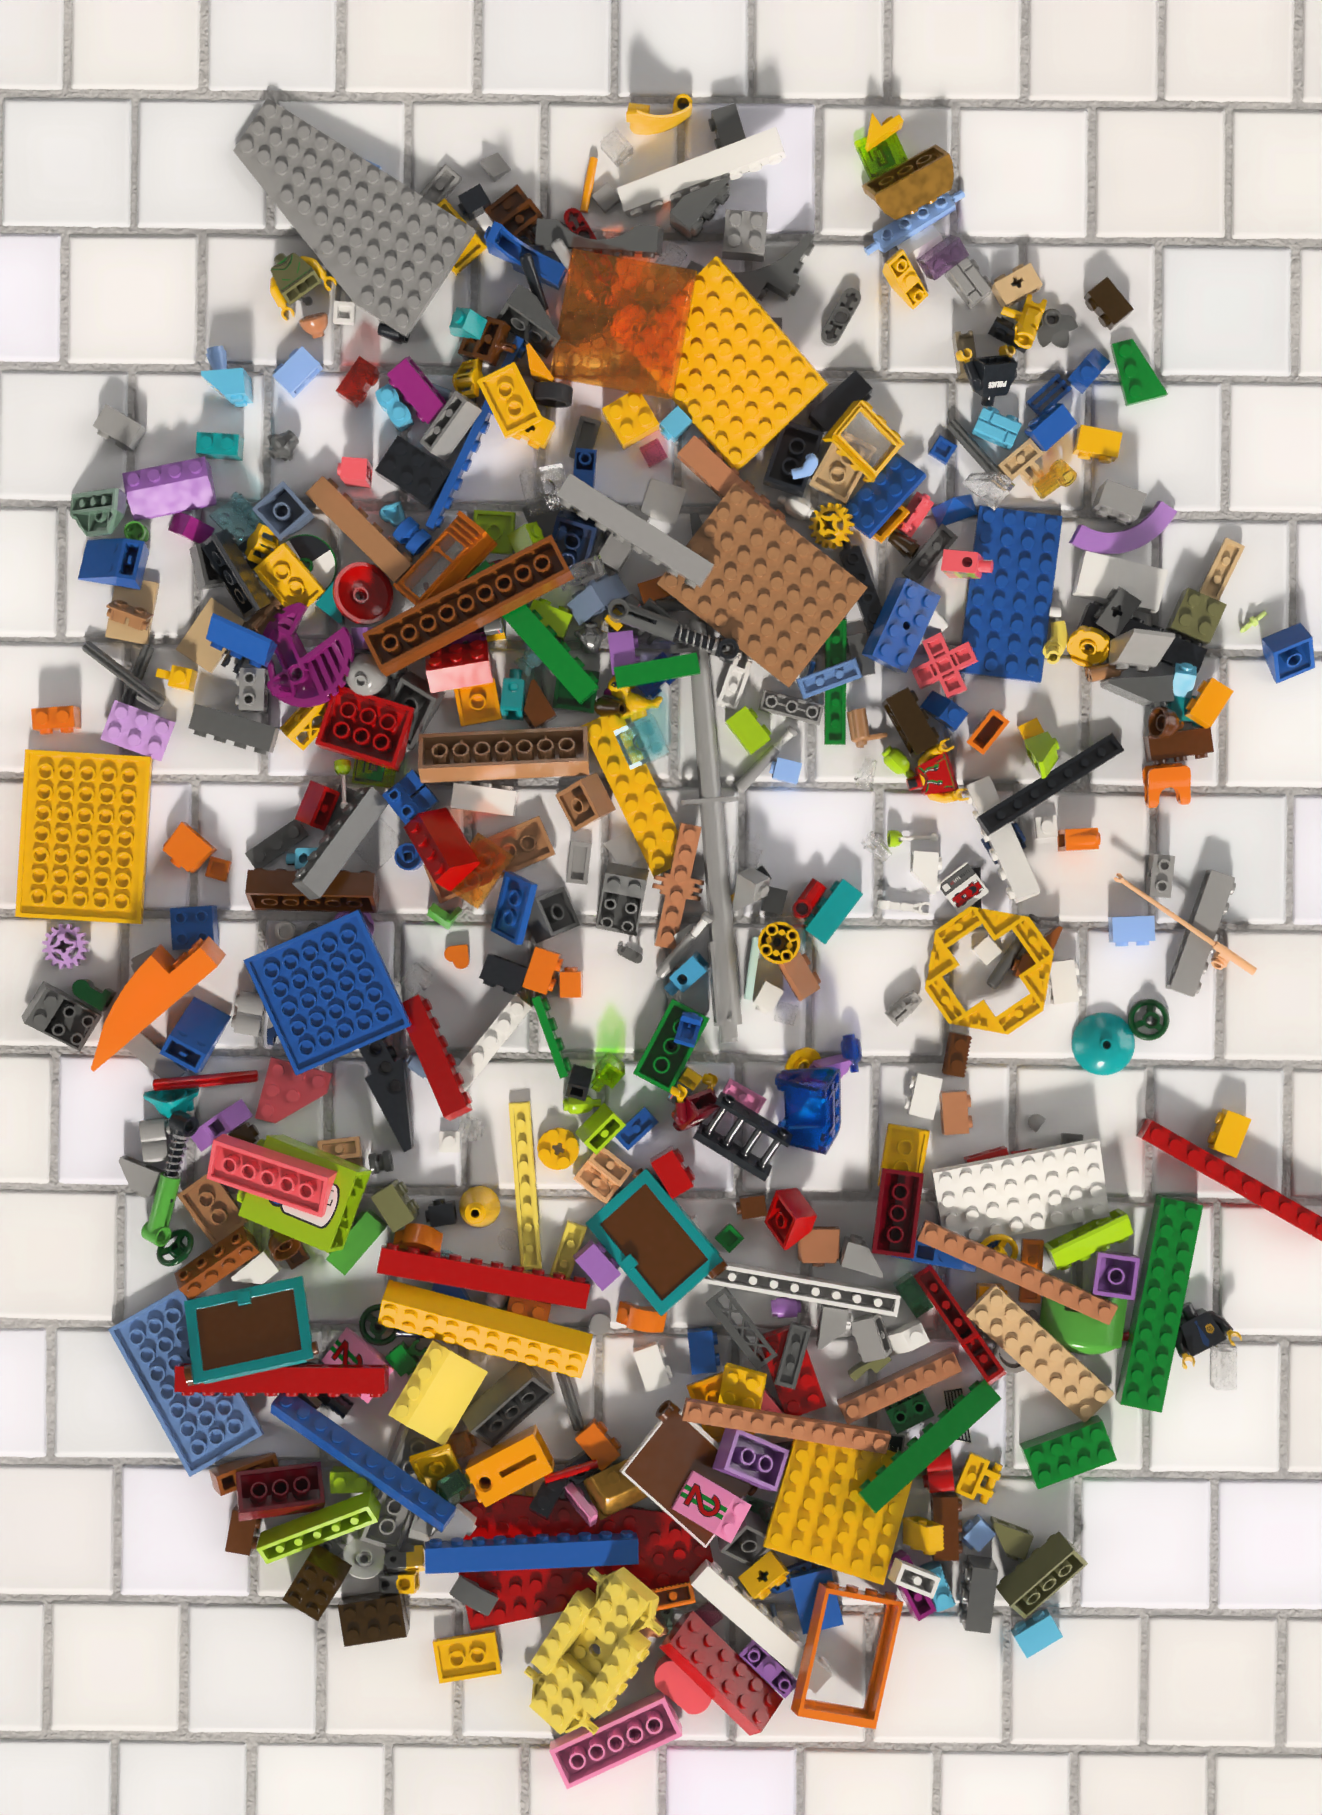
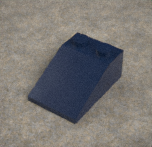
M561 508L556 517L552 537L574 577L569 582L583 586L599 528L595 526L596 522L588 518L586 521L575 512Z

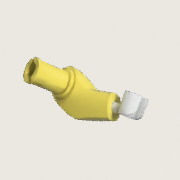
M1051 606L1049 617L1055 618V622L1051 623V637L1043 647V655L1047 658V662L1055 664L1063 654L1069 637L1065 620L1061 621V609Z

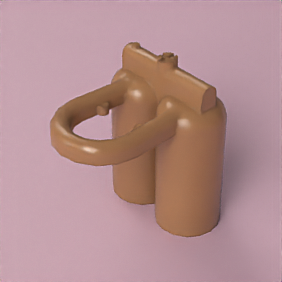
M1109 662L1085 667V676L1088 682H1096L1118 677L1124 670L1116 669V666L1109 665Z
M866 708L847 712L851 741L855 742L856 747L864 748L868 740L881 739L888 736V733L870 735Z

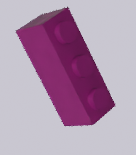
M410 356L403 359L387 373L389 383L393 388H398L401 391L403 400L409 406L412 405L415 408L417 417L423 423L429 424L436 419L447 401Z
M900 1549L892 1554L888 1570L890 1572L895 1558L910 1564L913 1563L909 1555ZM896 1585L911 1615L916 1620L920 1621L937 1611L931 1598Z

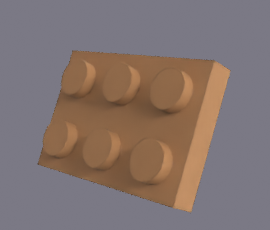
M207 1174L177 1195L213 1246L249 1221L238 1215L240 1207L225 1186L207 1179Z

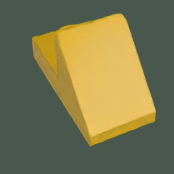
M872 113L865 150L867 152L902 129L904 120L899 114L894 118L890 116L883 121L881 126Z

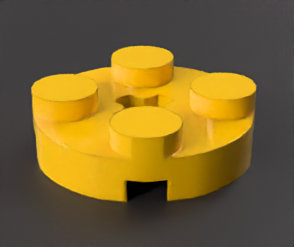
M1082 625L1070 635L1067 643V652L1071 655L1072 661L1080 666L1089 667L1093 664H1101L1109 655L1110 638L1108 634L1097 628ZM1085 644H1090L1094 648H1089V650H1086Z
M557 1127L550 1129L539 1139L537 1145L538 1157L548 1168L554 1170L566 1169L578 1157V1140L566 1128ZM558 1143H561L564 1152L555 1154L552 1146H557Z

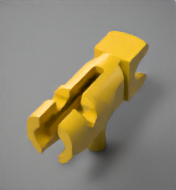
M1028 294L1021 312L1003 306L1001 314L1018 321L1015 325L1014 342L1019 347L1026 349L1032 347L1047 304L1046 299L1037 304L1032 301V295Z

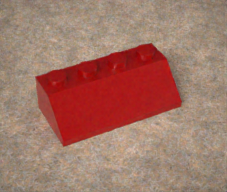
M446 807L418 813L403 827L434 882L450 892L480 864L451 812Z

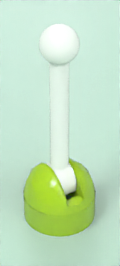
M338 759L334 761V769L341 776L342 802L340 807L344 809L348 804L346 802L345 776L351 770V761L348 759Z
M888 830L887 843L888 847H896L903 840H931L935 842L938 840V835L933 833L928 836H903L899 831Z

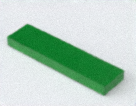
M696 652L614 667L617 689L698 675L700 674V667Z

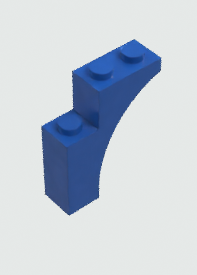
M494 221L492 227L488 226L484 238L486 239L489 254L511 263L513 270L524 274L519 258L522 254L530 253L540 282L554 289H560L568 272L562 263L531 248L511 234L502 224Z

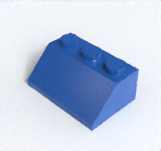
M212 614L206 639L211 642V647L220 651L225 648L230 651L229 655L239 660L245 657L250 660V665L259 669L261 666L268 667L277 648V644L273 640L217 614Z

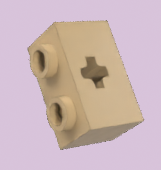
M1031 263L1025 266L1020 264L1012 270L1013 273L1007 276L1002 274L994 280L995 283L991 287L992 292L1002 309L1003 306L1008 308L1025 299L1028 294L1032 295L1042 287L1043 284ZM1012 283H1014V284H1018V283H1019V287H1017V286H1012Z

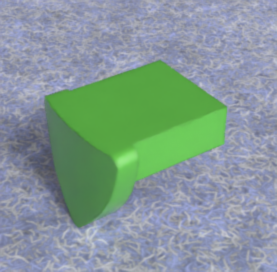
M433 903L428 910L427 916L449 930L463 909L458 906L449 914Z

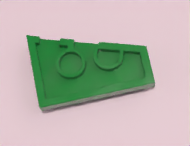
M1133 339L1111 344L1126 406L1168 395Z

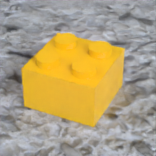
M639 388L602 408V415L623 450L659 430V422Z

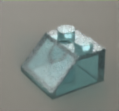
M653 714L613 731L630 770L671 754Z

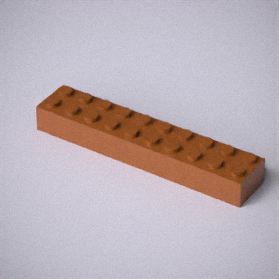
M549 535L364 632L362 635L379 670L387 677L569 582L574 577L552 535Z

